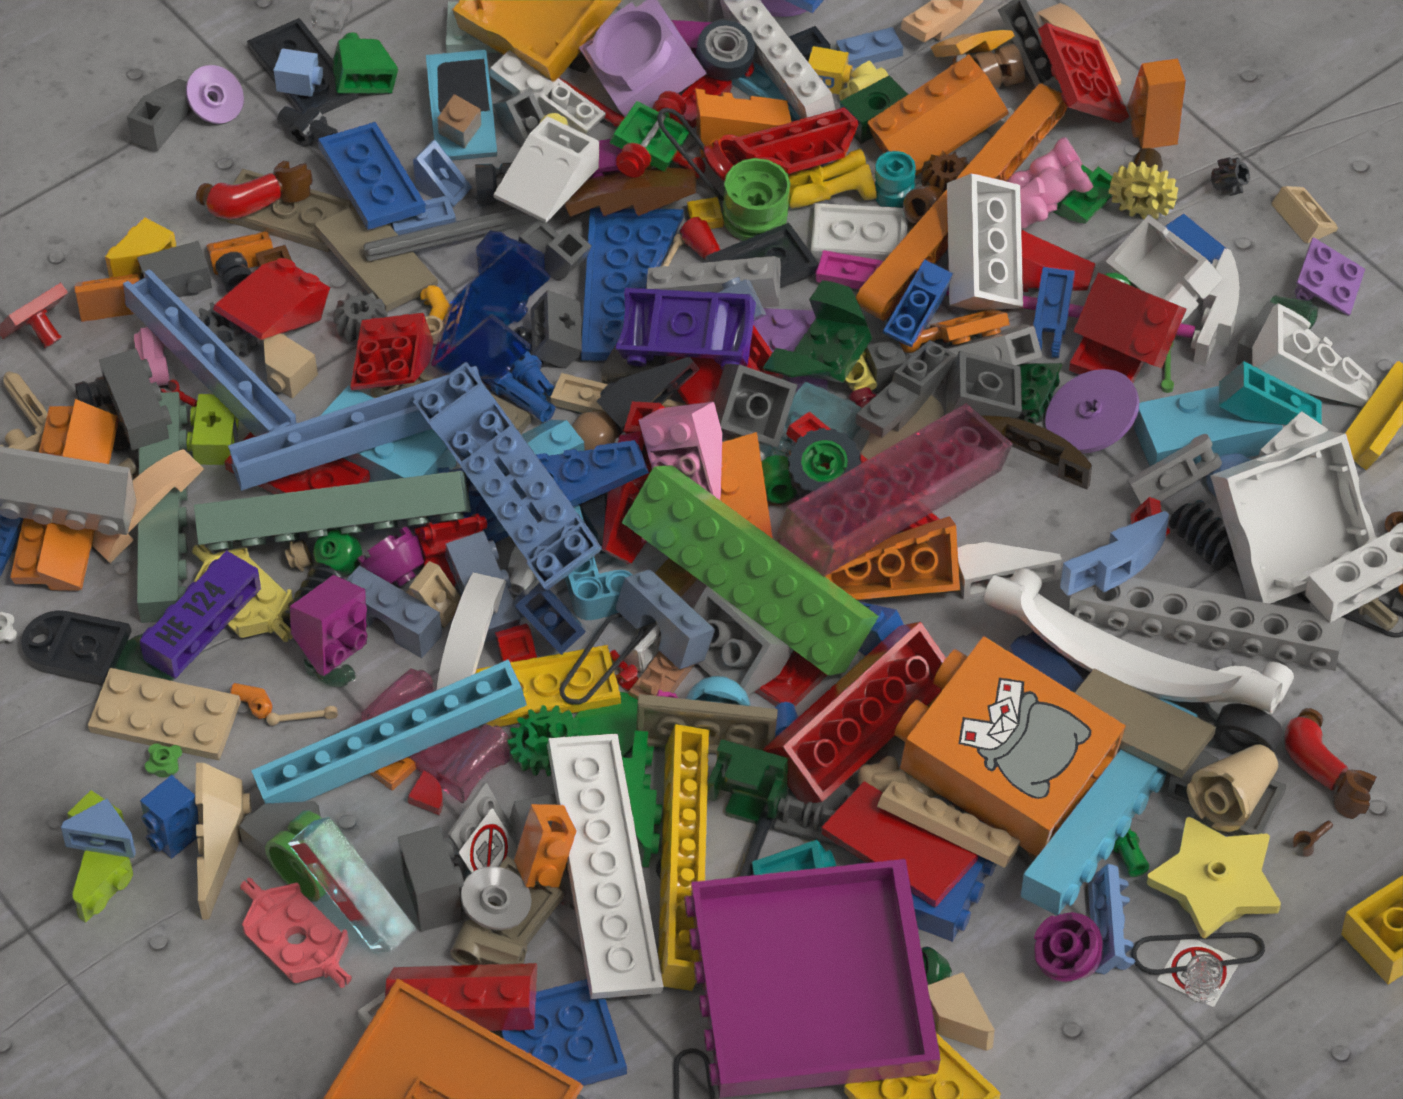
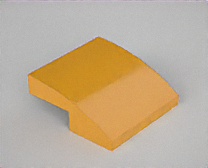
M1009 30L969 33L940 41L931 46L935 57L992 51L1015 35L1013 31Z

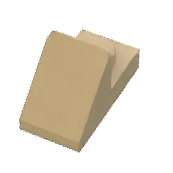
M430 561L416 576L406 591L409 595L440 612L441 627L444 628L455 615L461 599L439 565Z

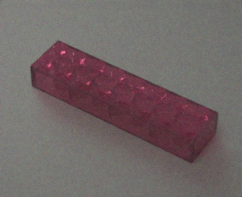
M966 403L787 506L777 534L825 577L1002 471L1013 444Z

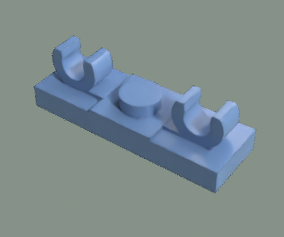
M1111 864L1105 865L1094 874L1088 883L1090 919L1098 926L1102 936V960L1095 972L1104 975L1115 966L1121 970H1126L1135 963V959L1125 955L1134 947V944L1130 940L1124 939L1123 934L1125 923L1123 907L1130 902V898L1122 896L1120 893L1129 886V883L1119 878L1118 867Z

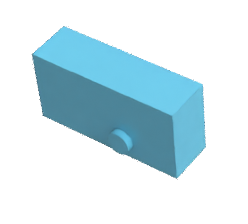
M348 385L321 415L374 398L359 390H351ZM433 429L343 457L370 472V480L368 482L439 474L438 468L449 467L452 470L457 465L455 457Z
M1219 386L1139 403V411L1134 422V430L1149 466L1189 445L1195 437L1202 434L1209 435L1213 443L1211 448L1214 453H1218L1219 457L1224 454L1238 453L1246 457L1257 456L1260 454V450L1283 427L1281 424L1245 420L1219 407ZM1200 455L1193 459L1195 465L1201 461Z

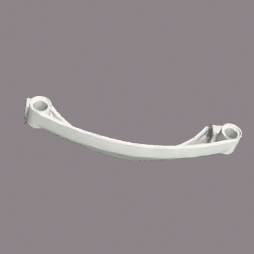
M1017 569L1010 580L996 575L993 576L985 592V604L1019 618L1044 641L1074 663L1089 672H1092L1095 668L1153 697L1185 702L1245 703L1273 714L1275 709L1280 706L1294 679L1292 671L1285 665L1277 662H1269L1261 674L1252 671L1247 677L1193 666L1137 647L1075 617L1038 594L1042 581L1037 574L1028 569Z

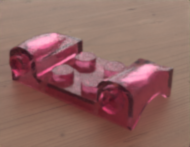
M410 668L361 713L362 722L434 692L432 678L422 669L417 671ZM484 724L480 730L475 727L408 757L415 762L418 771L421 773L426 771L433 775L443 790L463 804L485 774L497 766L506 765L510 761L508 736L501 727L497 725L492 727Z

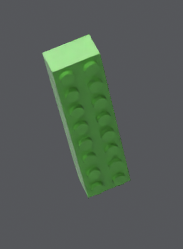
M673 465L654 466L622 521L624 525L828 676L846 672L879 617Z

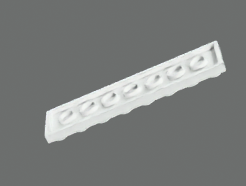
M618 734L549 738L547 749L557 805H565L577 831L567 865L590 999L661 993L663 981Z

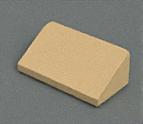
M1282 186L1272 201V206L1304 243H1310L1313 237L1318 240L1336 232L1338 229L1336 223L1304 187Z

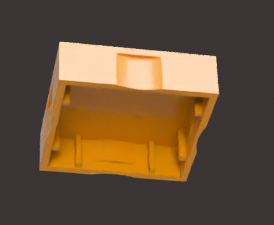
M460 0L452 10L460 29L503 55L510 50L517 57L554 82L580 53L579 47L593 37L622 0Z

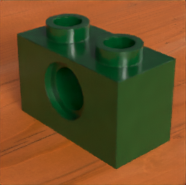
M888 75L841 100L840 108H846L858 120V127L854 134L855 139L860 144L872 139L873 136L867 122L907 96L908 93Z

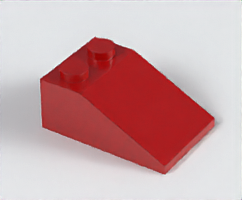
M279 258L278 260L261 265L214 305L213 310L262 340L320 321L330 287L319 281L320 279L316 275L306 273L298 268L293 261Z
M1098 272L1073 332L1150 365L1162 368L1187 309Z

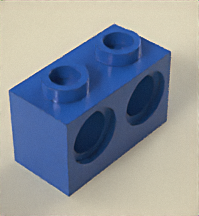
M171 775L144 796L140 803L143 812L141 819L147 830V842L155 851L160 852L162 850L172 859L197 839L196 825L199 824L195 794Z

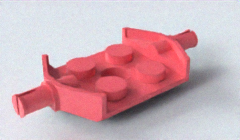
M247 878V883L245 880L242 882L240 889L253 900L242 923L244 934L293 983L321 976L325 978L330 976L340 988H344L345 983L347 985L350 983L352 977L339 966V961L349 942L347 931L344 929L341 932L301 893L298 883L262 890L252 878ZM293 934H303L306 936V939L300 944H291L287 941Z

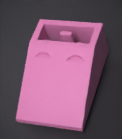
M714 402L661 408L640 419L639 423L652 469L654 466L673 465L720 500L722 430Z

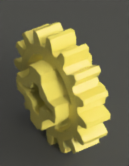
M1129 162L1128 168L1120 166L1118 173H1113L1109 194L1113 195L1112 203H1120V211L1126 209L1130 211L1129 216L1133 217L1138 213L1142 219H1145L1147 215L1158 219L1159 213L1166 216L1169 209H1173L1178 194V188L1174 187L1176 180L1172 178L1167 179L1169 173L1167 170L1157 171L1158 165L1148 168L1145 162H1141L1140 167H1136L1133 162Z

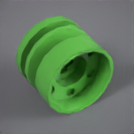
M754 158L739 162L727 173L724 185L722 216L726 229L733 236L744 241L786 224L790 181L788 174L780 165L770 160Z

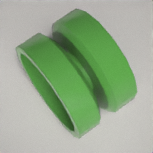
M302 811L289 823L288 831H279L267 842L265 851L272 867L287 885L298 883L301 893L309 901L318 902L333 887L332 879L323 868L321 870L318 863L307 864L313 869L311 872L291 846L306 843L332 878L339 882L354 869L355 861L346 842L327 821L311 811Z

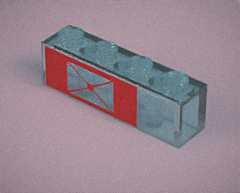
M330 817L313 820L288 843L374 954L391 952L416 929Z

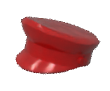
M731 134L724 135L719 140L716 139L712 144L704 146L706 161L724 182L727 173L734 165L743 160H748L733 144V138L738 136Z

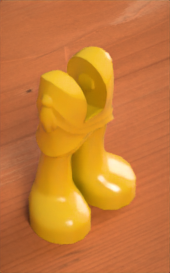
M861 149L850 151L845 158L835 160L823 167L817 165L811 169L796 171L788 175L790 181L788 203L792 209L830 200L831 196L847 190H857L860 196L868 201L877 197L873 176L869 165L866 164L865 155Z

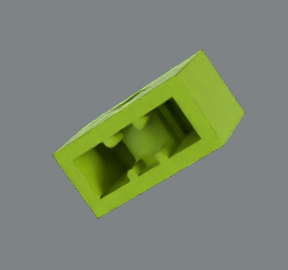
M198 394L197 407H191L190 422L194 428L193 432H188L187 451L193 452V458L200 465H225L224 461L230 456L228 445L234 444V417L237 433L239 428V419L233 413L231 414V411L214 394Z

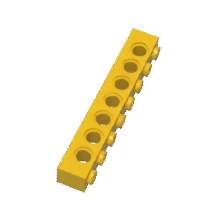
M675 724L665 746L658 959L663 987L692 991L696 984L694 962H699L698 950H691L689 929L695 927L693 917L686 916L684 897L690 895L691 882L705 881L709 730Z

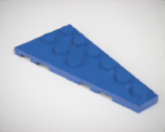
M601 208L590 209L588 243L592 247L587 256L581 360L614 361L618 353L616 344L621 336L624 324L625 288L646 289L648 268L660 267L673 241V237L676 235L684 218V209H655L639 216L635 209H622L606 216L603 215Z
M635 440L598 445L595 449L577 451L576 449L564 450V454L550 456L547 453L536 454L573 507L649 473L640 447ZM449 467L438 468L439 473L464 472L462 468L452 470ZM467 476L471 512L463 513V517L469 518L473 514L485 516L487 529L482 531H484L488 541L493 540L496 543L509 537L505 528Z

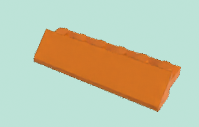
M76 399L74 406H49L39 453L109 464L119 418L114 414ZM24 518L10 578L15 584H46L50 590H82L95 530L86 528L75 530L62 524H40L33 519Z

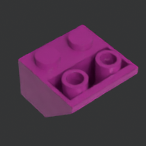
M335 575L290 606L291 635L318 674L325 676L367 644L365 589Z

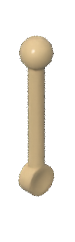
M676 234L673 237L674 244L662 266H669L679 246L684 244L681 234Z
M327 706L324 710L284 715L272 712L267 715L266 721L270 726H275L282 721L317 717L335 719L338 716V709L335 706Z

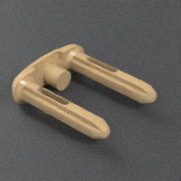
M11 371L6 372L3 376V385L34 426L36 434L27 438L22 430L13 429L6 434L5 442L9 446L8 448L39 453L48 413L19 374ZM31 407H33V409L36 411L39 417L34 413Z

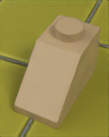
M280 333L263 339L267 381L273 390L283 392L293 399L318 375L315 354Z
M964 972L928 985L935 1030L938 1035L986 1051L993 1048L995 1030Z

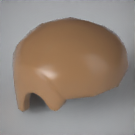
M602 411L583 413L578 416L572 425L584 441L585 450L595 449L598 445L615 443V439L619 438L622 434L618 424L606 412Z

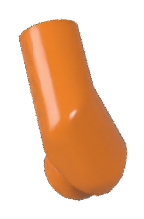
M233 683L230 694L239 695L240 701L247 702L255 717L264 719L271 713L273 704L263 688Z

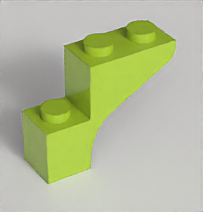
M90 790L67 813L68 819L105 799ZM112 804V806L124 822L122 811ZM85 850L72 893L73 900L77 904V915L82 921L86 923L94 914H99L107 905L108 900L118 890H123L130 883L134 875L130 857Z

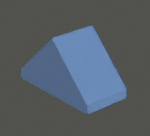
M432 140L413 159L415 185L418 191L433 199L448 195L451 205L454 207L471 190L472 186L436 140Z
M108 799L64 821L61 826L64 842L68 848L130 858L135 857L136 850L132 833Z

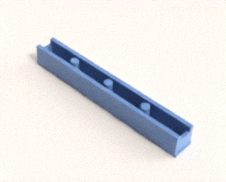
M150 269L144 272L145 278L134 284H131L129 281L123 283L125 305L255 437L296 424V415Z
M471 367L475 374L479 377L477 367ZM446 376L228 445L233 463L231 464L241 491L433 429L413 401Z

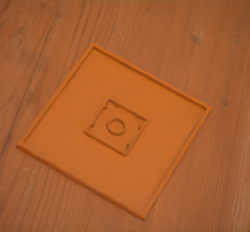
M397 979L323 1099H576L583 1085Z

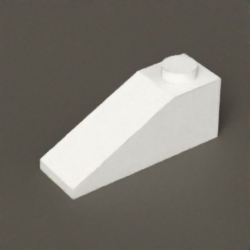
M990 542L963 545L958 548L959 581L963 600L984 596L993 576L996 575L1010 580L1014 572L1019 568L1034 572L1039 576L1042 583L1060 579L1062 558L1057 553Z

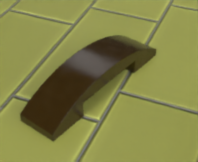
M990 415L974 416L972 418L970 441L998 453L1004 444L1059 466L1058 478L1088 490L1091 481L1092 464L1080 450L1061 436L1041 426L1019 419Z

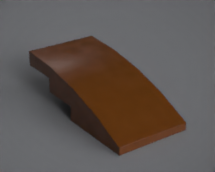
M658 168L645 169L643 175L637 178L628 177L622 172L599 176L586 180L566 201L565 206L570 217L596 206H600L603 215L606 216L632 205L639 216L695 194L696 173L694 169L667 168L664 172Z

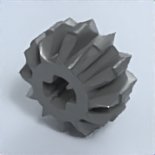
M359 291L357 296L347 293L345 300H338L333 314L336 331L339 336H345L348 343L359 339L362 320L388 317L382 299H376L373 292L364 296L361 291Z

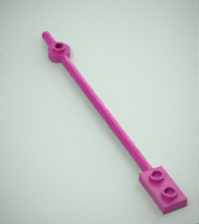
M823 250L816 272V282L826 280L850 288L860 289L884 261ZM1023 296V307L1021 308L1036 311L1038 298ZM1070 304L1068 316L1079 318L1084 306ZM1181 323L1176 336L1193 338L1195 326Z

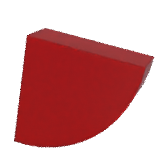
M423 771L408 795V803L440 815L443 808V794L437 779L430 773Z

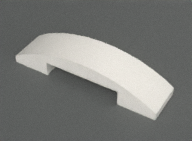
M474 572L471 575L451 624L441 661L436 690L475 674L492 615L497 613L506 584L504 579Z

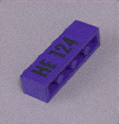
M227 550L218 560L212 561L207 571L196 582H192L188 586L185 594L175 604L170 605L166 609L163 617L153 627H149L143 633L140 645L144 661L176 679L261 590L258 568Z

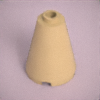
M1253 745L1197 770L1192 775V780L1187 786L1189 802L1195 813L1201 819L1206 816L1214 823L1211 827L1216 830L1225 832L1238 830L1247 822L1278 770V761L1275 754L1263 745Z

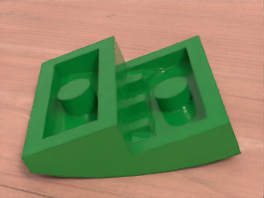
M1084 165L1081 166L1083 172L1089 177L1093 188L1084 193L1076 190L1069 192L1062 201L1057 203V210L1053 211V213L1066 219L1086 224L1113 197L1112 194H1109L1112 176L1099 166L1094 171H1091Z

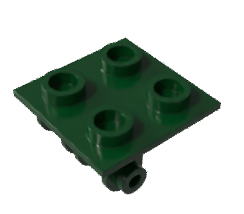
M1027 363L1017 365L1020 366L1021 408L1026 422L1036 425V423L1042 421L1044 409L1048 408L1053 398V392L1060 384L1059 372L1063 366L1062 363Z

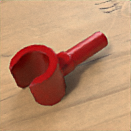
M172 379L168 381L169 389L172 392H179L180 401L192 407H197V400L180 391V385L177 380ZM163 388L160 389L161 393L168 392Z
M616 650L610 652V657L615 662L620 655ZM623 660L618 666L621 672L616 675V680L625 691H629L639 679L637 677L638 671L635 665L630 664L628 666Z

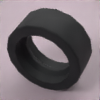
M1229 703L1223 706L1215 723L1216 730L1213 738L1224 750L1231 754L1240 752L1253 745H1263L1275 753L1283 730L1280 723L1267 712L1247 704Z

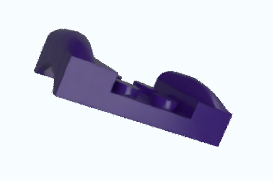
M625 288L624 324L621 336L616 344V350L624 359H627L629 365L642 367L646 365V362L653 361L654 355L710 358L721 365L720 368L722 370L725 363L747 366L756 302L750 294Z

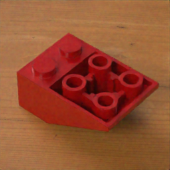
M424 313L372 318L361 321L350 386L351 390L414 383L430 363L433 347V338Z
M753 325L746 367L782 379L784 376L782 374L763 370V366L773 352ZM679 357V358L673 360L672 362L677 361V360H680V359H683V358H686V357ZM690 357L700 370L677 391L687 405L713 402L723 372L720 368L721 365L717 364L714 359Z

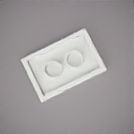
M815 203L811 253L815 258H821L822 252L825 250L884 261L907 235L908 219L904 215L903 208Z

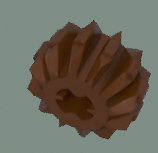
M942 151L940 156L931 154L929 161L924 162L922 167V186H936L945 192L947 190V183L954 181L968 166L967 157L958 158L956 151L952 155H947L944 151Z

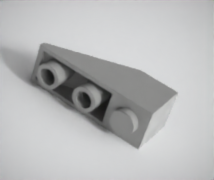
M1024 324L1001 330L999 334L979 337L946 348L955 354H958L959 351H964L1013 365L1042 357L1035 327ZM946 375L942 379L941 383H946Z

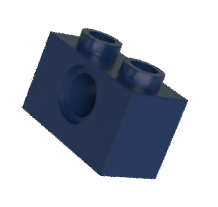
M538 579L514 600L515 607L561 655L586 633L585 626L550 589L546 590Z

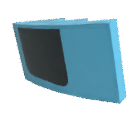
M486 50L426 55L434 140H436L451 161L497 156ZM454 94L478 107L481 112V126L466 148L440 135L438 130L437 118Z

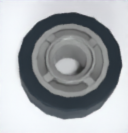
M730 20L714 21L704 27L700 33L695 57L708 76L717 80H734L746 74L752 65L755 42L752 34L745 26Z

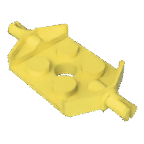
M195 545L192 553L203 562V565L194 582L207 571L210 563L216 559L218 560L224 552L213 554L211 551H208L205 545ZM246 547L229 550L230 553L258 568L261 590L227 625L241 638L265 632L271 634L274 631L284 642H288V638L291 640L293 636L291 635V629L283 622L281 616L283 611L287 609L288 603L293 599L292 591L288 589L286 593L249 557Z

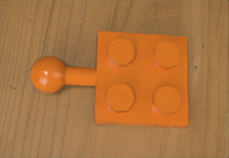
M990 309L929 324L930 328L923 330L912 347L901 342L899 343L904 353H913L920 348L921 344L929 340L943 339L944 343L952 342L954 345L970 341V335L982 334V337L999 334L1001 333L1000 327L1010 325L1007 312Z

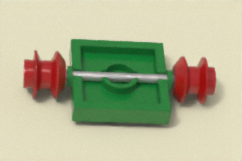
M664 91L659 95L658 100L654 102L652 108L639 101L635 102L610 141L611 144L622 149L616 158V165L624 175L632 178L640 177L649 165L664 172L666 171L678 150L662 132L658 125L657 116L658 112L663 108L674 109L683 115L686 112V102L681 95L673 91ZM668 112L662 115L663 125L682 147L689 136V131L684 125L678 123L680 119L677 116Z

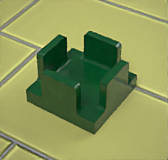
M721 739L717 748V760L708 780V800L715 802L720 790L732 793L726 807L727 817L757 824L760 813L764 811L765 806L768 804V817L775 819L780 799H785L788 793V758Z

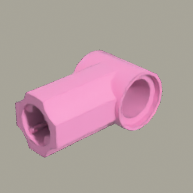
M148 327L141 328L138 333L134 334V342L141 360L147 359L150 365L152 377L149 380L151 383L157 382L158 386L168 385L169 373L166 356H164L163 342Z

